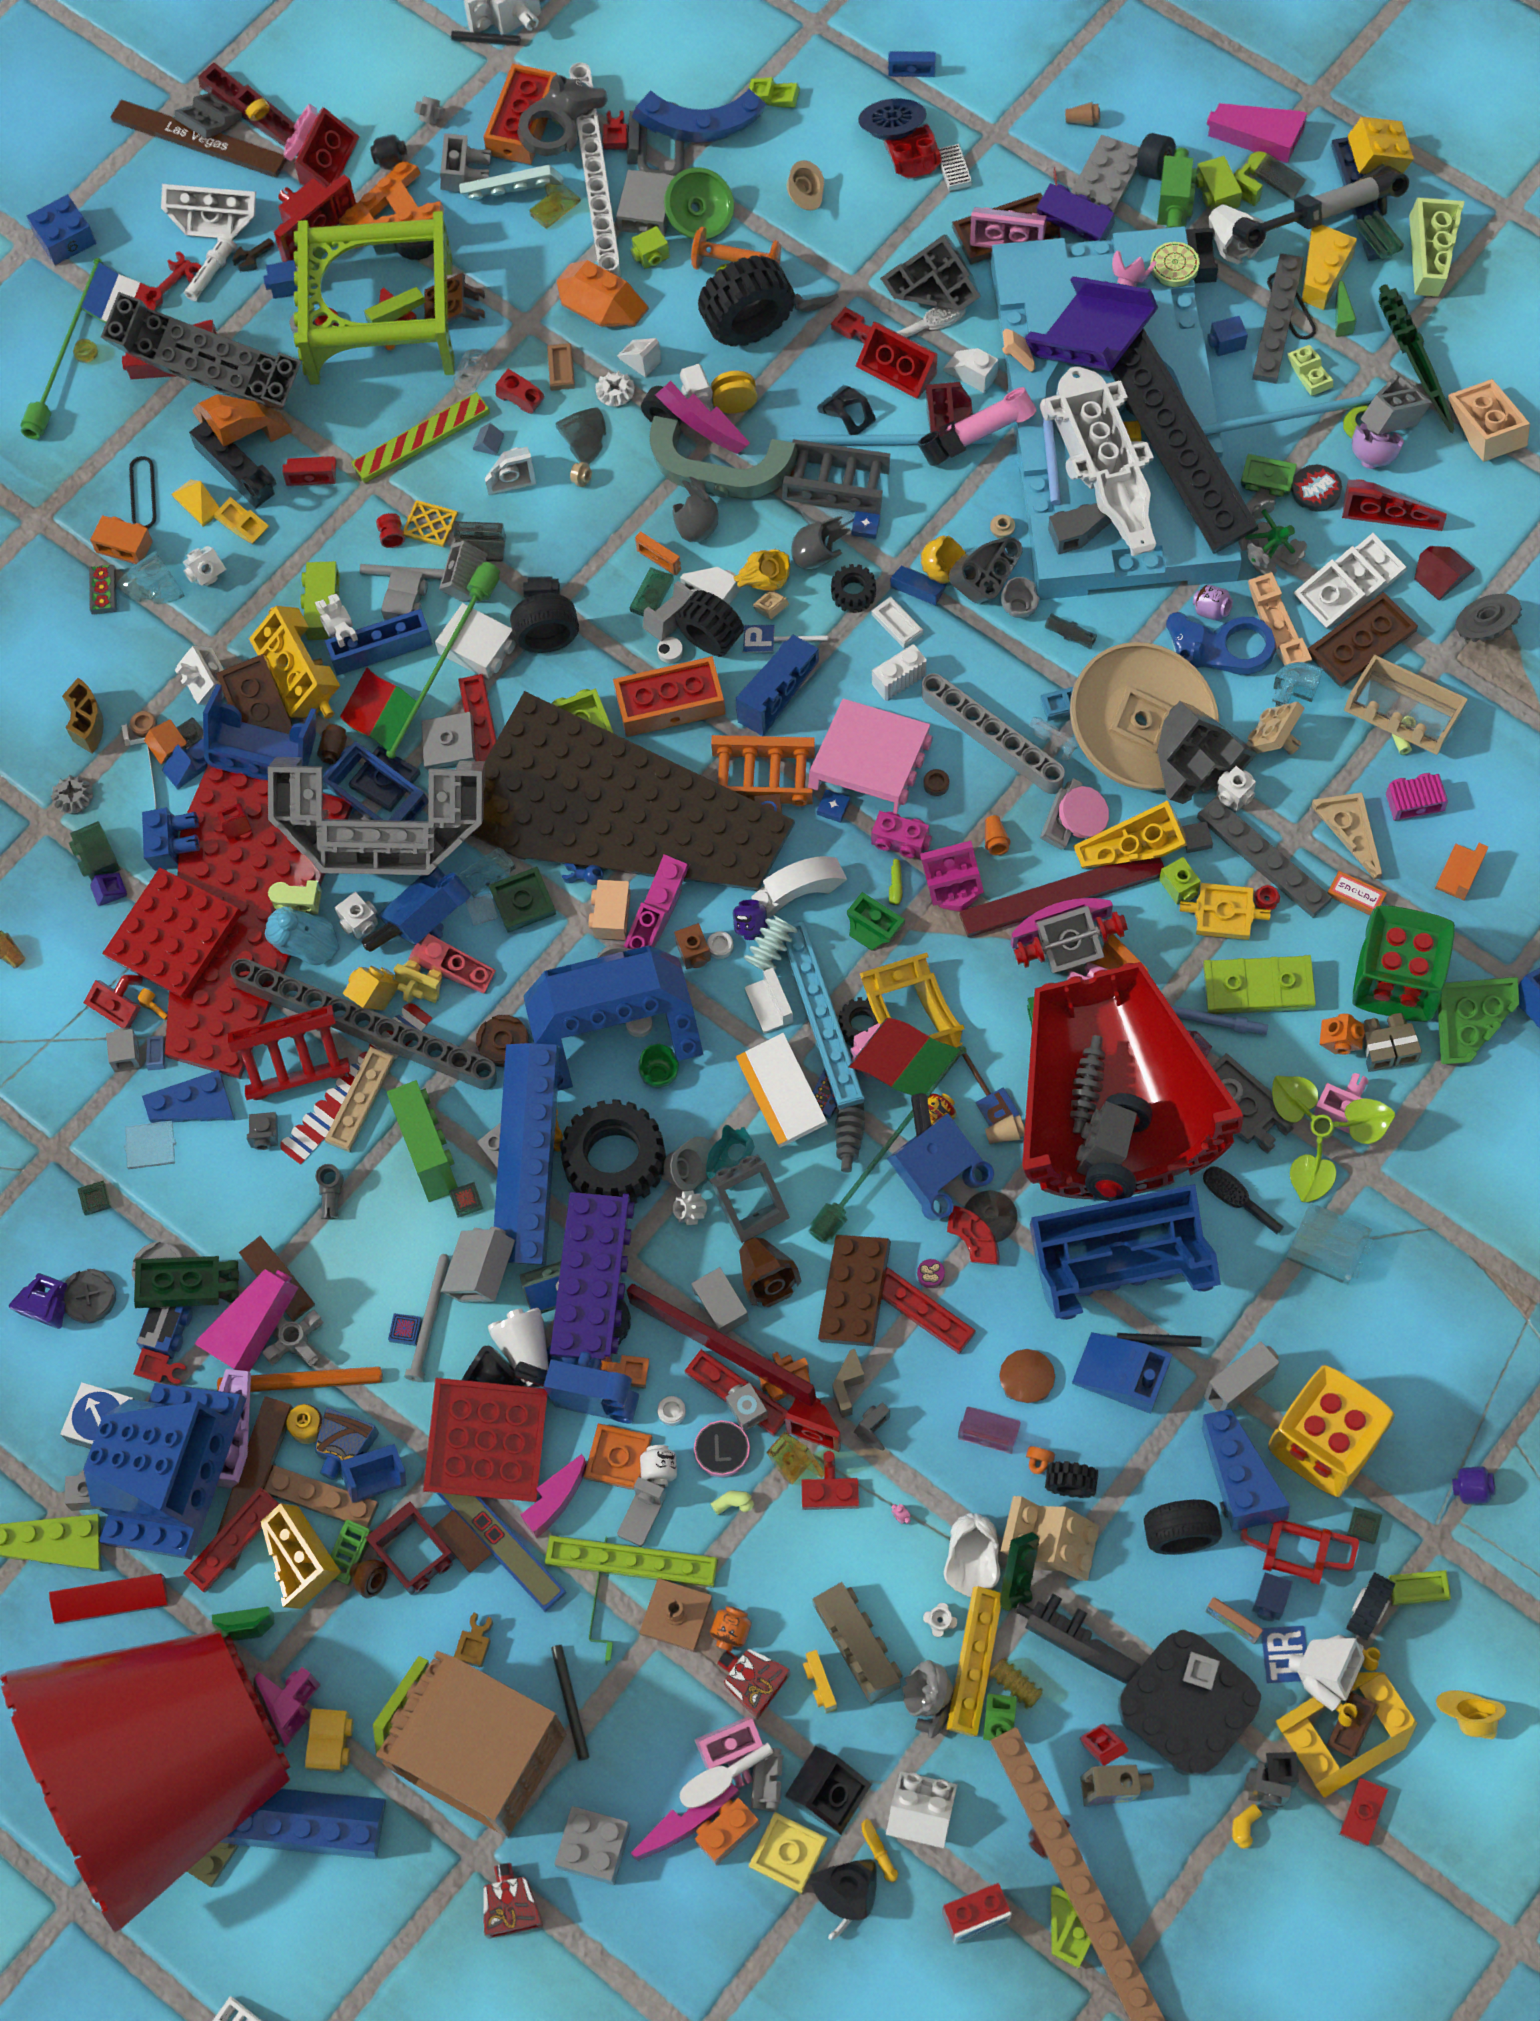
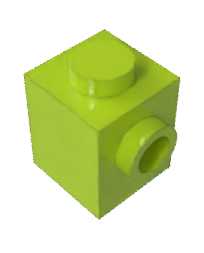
M657 226L632 237L633 248L630 249L635 262H640L644 269L656 266L661 261L670 258L668 242Z
M1184 857L1161 869L1159 881L1176 905L1180 901L1188 902L1198 895L1201 880Z

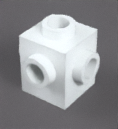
M209 546L201 550L197 548L187 554V559L183 561L186 567L183 571L191 583L195 581V583L201 586L212 584L218 579L217 575L226 570L215 550Z
M1237 766L1230 772H1224L1217 782L1219 786L1216 798L1236 813L1243 805H1248L1256 794L1254 792L1256 781L1253 776L1245 770L1242 771Z
M356 892L335 907L341 920L339 924L348 935L352 932L357 939L363 935H369L378 925L375 916L378 913L376 908L369 900L364 902Z

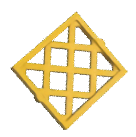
M416 500L403 529L404 536L444 547L450 532H452L458 511ZM423 507L428 508V509H431V510L425 512V510H424ZM420 508L422 514L414 517L416 509ZM436 512L438 518L430 521L428 515ZM452 516L450 524L446 525L444 519ZM425 517L427 523L419 526L416 520ZM441 521L443 527L435 531L433 524ZM414 522L416 528L408 531L410 523ZM430 526L432 532L424 535L421 529ZM417 531L420 533V535L412 534ZM446 531L444 538L440 540L438 534Z

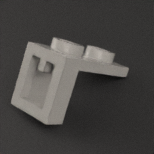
M638 1477L634 1485L636 1494L617 1535L633 1544L643 1546L664 1503L666 1493L663 1487Z

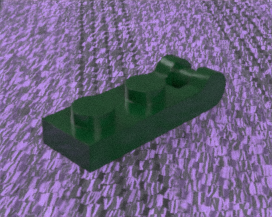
M1034 1532L1012 1539L1010 1542L1000 1595V1604L1005 1611L1017 1608L1021 1602L1028 1604L1033 1599L1030 1587L1040 1537Z

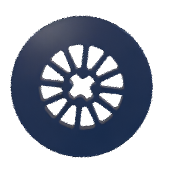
M901 98L886 99L866 107L860 113L858 122L865 131L875 138L897 140L907 137L916 131L917 127L926 118V110L920 103L913 100Z

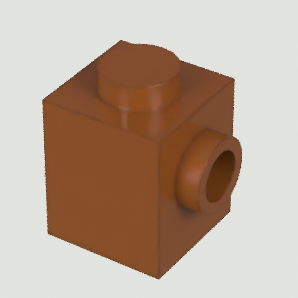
M699 923L674 931L676 945L686 969L691 967L700 968L711 961L710 950Z

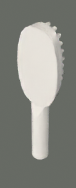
M939 306L933 307L925 314L923 320L897 333L908 338L925 329L938 330L945 328L964 317L966 308L959 311Z
M766 1743L728 1768L717 1766L698 1774L682 1788L680 1792L681 1803L687 1808H697L713 1801L730 1786L734 1777L773 1754L772 1748Z

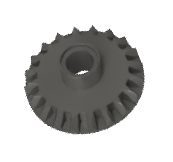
M1488 595L1477 599L1465 607L1458 615L1455 626L1460 637H1464L1466 641L1472 640L1477 642L1481 640L1485 642L1487 639L1494 640L1503 636L1506 630H1512V625L1518 623V618L1522 616V607L1519 600L1512 595Z

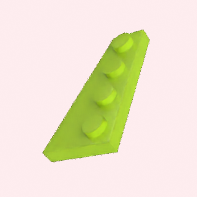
M99 1514L0 1524V1557L23 1561H37L44 1564L65 1565L71 1568H85L101 1572V1543L99 1542L101 1536V1516Z

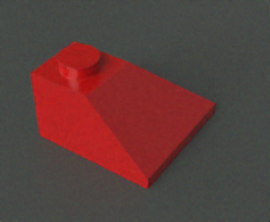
M796 1398L785 1416L786 1432L839 1452L841 1449L840 1431L825 1405L817 1398L811 1407Z

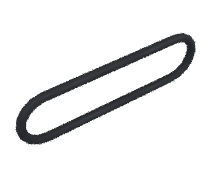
M1275 273L1271 274L1267 280L1270 291H1272L1271 279L1275 277ZM1296 292V298L1312 326V332L1307 336L1299 335L1291 321L1289 327L1295 337L1305 340L1314 336L1316 327L1298 292Z
M139 456L134 458L129 466L132 522L135 524L133 465L138 460H146L150 465L153 516L152 521L145 525L148 529L156 522L154 467L150 458Z

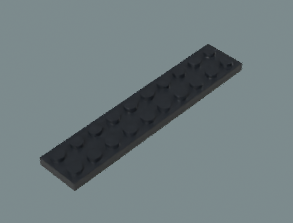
M1143 328L1109 372L1115 382H1122L1128 396L1126 401L1211 551L1215 554L1259 530Z

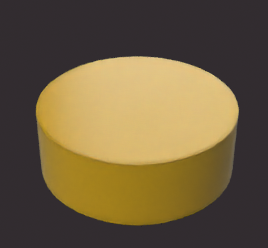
M261 98L249 105L246 109V114L250 120L257 121L268 113L270 106L265 99Z

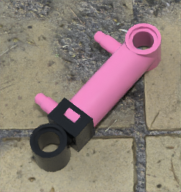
M1020 387L1009 392L1003 400L958 423L953 420L940 427L939 431L926 434L918 441V446L929 465L935 466L945 461L949 456L952 458L966 451V446L1013 422L1019 423L1029 419L1036 413L1037 409L1026 389Z

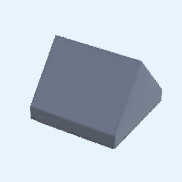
M492 423L481 427L473 450L497 455L504 433Z

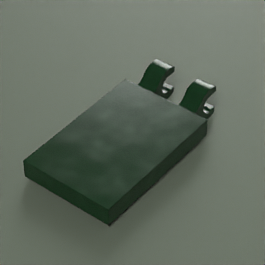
M219 1256L136 1259L135 1308L219 1305V1299L233 1303L239 1297L237 1282L239 1281L238 1261L219 1262ZM219 1278H224L229 1282L219 1283Z

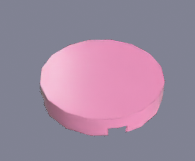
M1080 786L1065 794L1059 805V816L1063 826L1074 833L1072 835L1087 839L1106 828L1109 820V809L1105 799L1098 791L1091 787Z

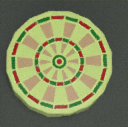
M1168 242L1157 247L1152 253L1150 265L1153 261L1157 262L1151 273L1154 278L1156 276L1160 280V283L1165 286L1179 287L1188 284L1190 280L1197 276L1200 262L1198 254L1192 247L1185 243Z

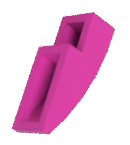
M582 1454L536 1489L541 1499L520 1514L523 1522L536 1539L551 1527L573 1499L587 1466Z

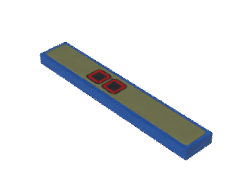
M436 1493L451 1510H454L492 1555L544 1612L566 1594L561 1585L480 1497Z

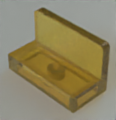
M785 1431L766 1452L784 1480L791 1485L806 1468L820 1478L825 1475V1472L809 1448Z

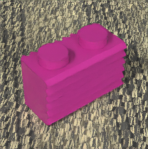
M1424 773L1410 780L1398 778L1388 785L1386 791L1387 802L1389 803L1394 821L1445 811L1448 803L1441 777L1438 773L1435 775Z

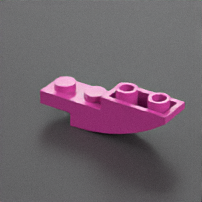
M665 854L663 855L645 902H641L624 946L626 948L635 949L648 945L656 946L682 892L680 888L690 866L689 864Z

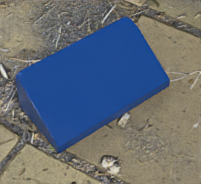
M902 565L890 579V587L935 606L947 584H940L931 580L928 576Z

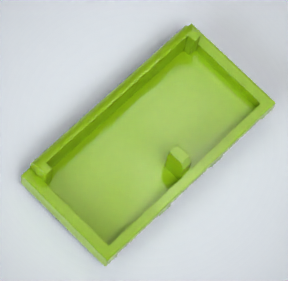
M1311 955L1203 961L1207 1013L1233 1014L1309 1010V1008H1315L1316 1006Z

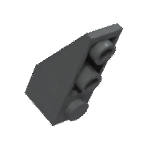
M1097 503L1091 505L1084 504L1077 509L1066 512L1059 511L1049 516L1048 531L1057 553L1062 554L1084 547L1107 527L1112 520L1099 510Z

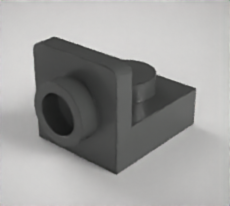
M276 1112L249 1114L247 1141L251 1148L267 1150L270 1146H278V1119Z

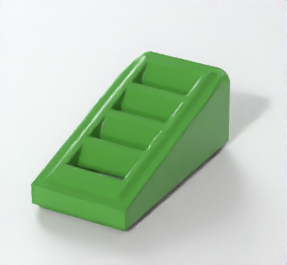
M346 1519L330 1555L337 1565L348 1569L346 1574L341 1572L334 1579L349 1586L352 1580L349 1575L350 1569L354 1563L361 1562L369 1546L365 1537L372 1532L370 1529ZM351 1532L362 1536L361 1540L358 1541L349 1537ZM348 1543L357 1547L356 1551L345 1548V1544ZM340 1554L352 1558L351 1563L340 1559Z

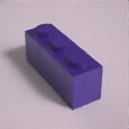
M1050 183L1037 206V214L1047 216L1046 221L1088 241L1106 240L1115 223V216L1111 208L1103 204L1098 206L1092 203L1085 195L1079 194L1077 196L1061 184L1056 186Z

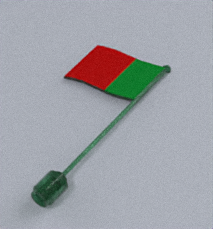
M886 1018L847 1068L868 1073L891 1088L911 1096L924 1093L928 1099L962 1054H966L967 1049L963 1045L955 1048L936 1041L908 1023L893 1018ZM913 1109L839 1204L835 1202L832 1205L826 1203L812 1220L808 1232L819 1242L826 1244L828 1240H832L848 1219L845 1216L846 1210L843 1207L914 1117Z

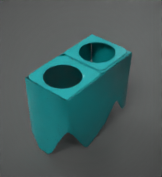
M729 1125L723 1127L722 1138L713 1145L708 1153L706 1164L708 1181L715 1177L717 1170L721 1167L733 1168L740 1164L742 1159L751 1156L755 1146L745 1127L736 1130ZM734 1144L745 1146L742 1157L738 1161H733L728 1156V1150Z

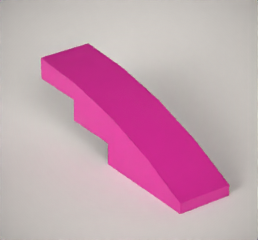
M672 381L667 383L655 395L677 417L715 444L736 454L740 453L750 444L717 406L710 412L695 394H692L687 399Z
M731 1783L711 1803L697 1808H689L681 1817L672 1809L631 1852L632 1856L637 1861L664 1851L693 1835L707 1820L711 1821L719 1815L718 1810L728 1800L734 1801L740 1795L739 1790Z

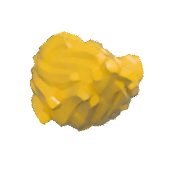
M779 549L753 552L747 558L748 561L739 571V574L734 576V581L738 582L739 588L748 585L752 588L767 591L779 590L786 584L791 568L789 555L779 551Z

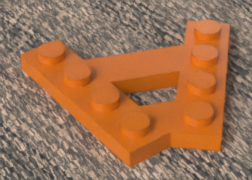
M402 161L388 175L379 180L375 187L364 194L338 221L342 226L433 219V212L443 211L444 215V207L441 201L426 203L420 207L417 206L406 187L421 172L418 166ZM390 204L395 214L382 216L376 220L373 219L383 208Z

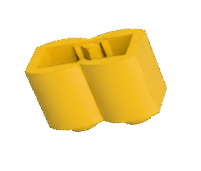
M312 1708L305 1768L307 1770L343 1773L344 1766L349 1765L350 1748H346L347 1736H352L354 1719L349 1718L350 1714L347 1711Z

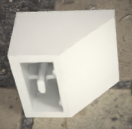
M900 1771L891 1805L886 1835L944 1848L957 1784L949 1783L946 1780L923 1777L916 1773Z

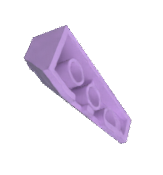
M226 1369L219 1388L220 1392L241 1394L247 1399L217 1487L232 1489L239 1483L247 1458L251 1373L248 1371Z

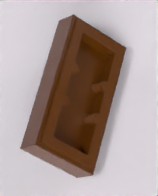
M1350 1692L1346 1703H1351L1356 1707V1718L1345 1713L1352 1720L1351 1726H1343L1338 1720L1327 1746L1355 1759L1379 1705Z

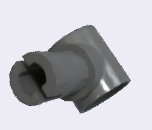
M324 1164L318 1168L315 1175L316 1181L319 1184V1195H322L321 1219H330V1217L338 1219V1195L341 1194L344 1177L336 1166ZM329 1172H335L336 1179L334 1182L325 1184L324 1176Z

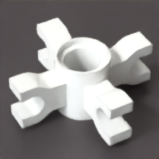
M337 594L328 596L330 602L328 605H326L324 600L315 602L327 634L331 638L336 637L340 648L345 646L343 641L345 637H351L353 642L358 640L356 632L351 628L353 626L351 618Z

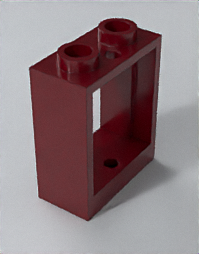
M410 1501L365 1537L370 1546L386 1563L410 1595L415 1591L420 1593L430 1584L429 1580L437 1573L441 1575L450 1569L453 1565L452 1561L455 1559L451 1550ZM416 1521L442 1555L409 1581L383 1547Z

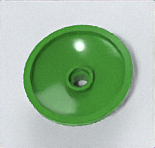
M694 167L681 171L670 181L664 196V207L670 223L679 233L694 239L697 230L705 227L707 240L719 235L729 225L734 212V199L730 187L720 175L706 168ZM695 204L698 207V211H694L691 205Z

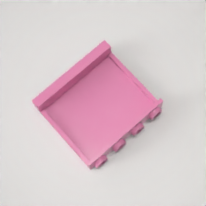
M842 699L809 771L808 788L818 790L822 781L894 802L893 813L897 814L900 805H905L909 795L908 787L914 786L917 777L916 768L921 769L925 758L924 750L930 749L933 736L929 735L931 724Z

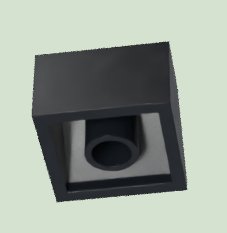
M815 1746L784 1797L803 1812L841 1835L872 1784L837 1755Z

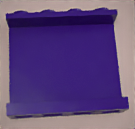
M1072 276L1070 281L1075 289L1076 296L1046 334L1030 331L1025 340L1032 355L1035 357L1111 371L1159 307L1151 289Z

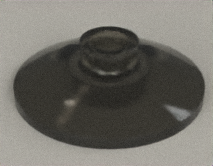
M991 1190L979 1192L972 1196L964 1207L979 1216L989 1226L997 1242L1009 1237L1016 1227V1207L1012 1200L1003 1193ZM987 1210H993L995 1212V1215L993 1217H988L985 1214V1212Z

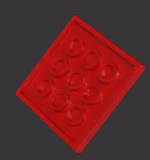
M159 867L102 954L106 958L185 1000L243 912L228 902Z
M435 1378L423 1492L536 1502V1488L539 1481L547 1402L546 1390L543 1388Z

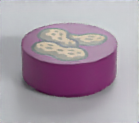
M935 1259L924 1260L917 1269V1278L920 1284L926 1288H936L942 1284L945 1277L943 1265Z

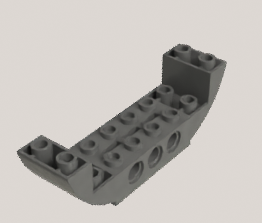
M121 292L117 294L101 338L111 345L159 370L230 397L255 401L275 409L284 407L302 362L280 352L275 357L147 308L142 300Z

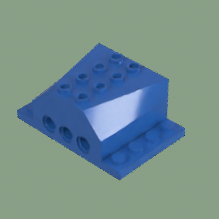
M155 1383L148 1402L128 1399L104 1414L83 1469L91 1506L108 1514L99 1542L107 1546L192 1560L247 1398L235 1393Z

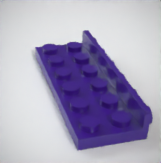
M569 1193L550 1350L551 1356L579 1359L581 1352H588L591 1354V1359L598 1358L601 1361L612 1362L613 1354H618L619 1337H615L616 1327H621L622 1310H618L619 1299L624 1300L625 1283H621L622 1272L627 1273L628 1256H624L625 1245L630 1246L632 1232L631 1229H627L628 1219H633L635 1203L630 1202L629 1194L617 1197Z

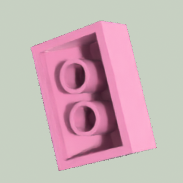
M975 207L971 214L970 246L992 248V245L1044 240L1047 216Z

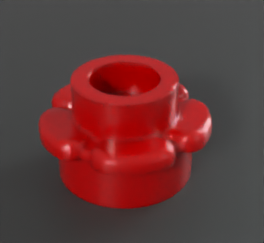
M1270 885L1262 886L1254 894L1256 898L1255 904L1260 909L1273 910L1276 908V904L1280 902V895L1277 889Z

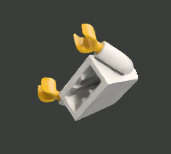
M1337 1635L1328 1639L1312 1640L1304 1656L1291 1655L1289 1669L1291 1672L1299 1674L1307 1692L1331 1711L1335 1709L1339 1712V1722L1343 1726L1349 1727L1352 1720L1345 1713L1356 1718L1357 1709L1351 1703L1343 1705L1340 1701L1347 1700L1362 1665L1369 1671L1377 1669L1381 1656L1380 1651L1374 1647L1365 1650L1363 1649L1364 1646L1359 1644L1356 1638H1347L1343 1635Z

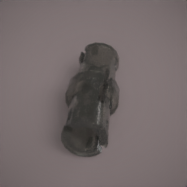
M1052 613L1045 623L1046 629L1060 634L1067 641L1072 640L1088 649L1092 648L1097 638V634L1077 626L1078 623L1074 621L1068 622Z

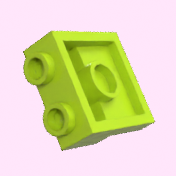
M596 688L592 690L584 689L577 692L575 696L567 699L558 698L552 702L553 705L614 733Z

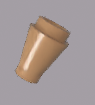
M1090 102L1066 109V123L1094 126V123H1100L1099 104Z

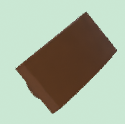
M454 1510L450 1511L432 1527L470 1573L492 1554Z

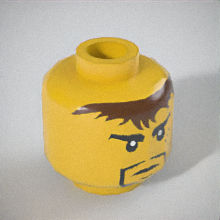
M298 1405L287 1416V1429L297 1442L302 1444L314 1443L317 1441L323 1416L312 1405Z

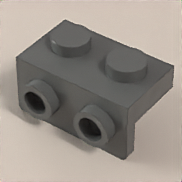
M1258 1761L1256 1766L1250 1768L1249 1773L1246 1775L1244 1790L1249 1791L1248 1800L1260 1802V1807L1278 1810V1807H1283L1289 1800L1291 1786L1262 1780L1264 1762Z

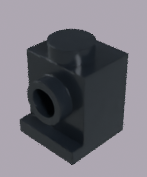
M1266 1753L1267 1762L1264 1764L1265 1779L1295 1788L1299 1783L1297 1753Z

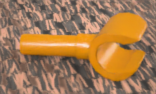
M143 988L138 995L139 1004L144 1008H150L162 1019L166 1020L167 1013L152 1002L156 995L152 991Z

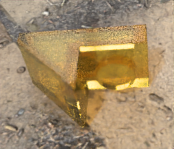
M546 184L547 196L529 210L530 216L545 229L549 228L581 202V199L565 185Z

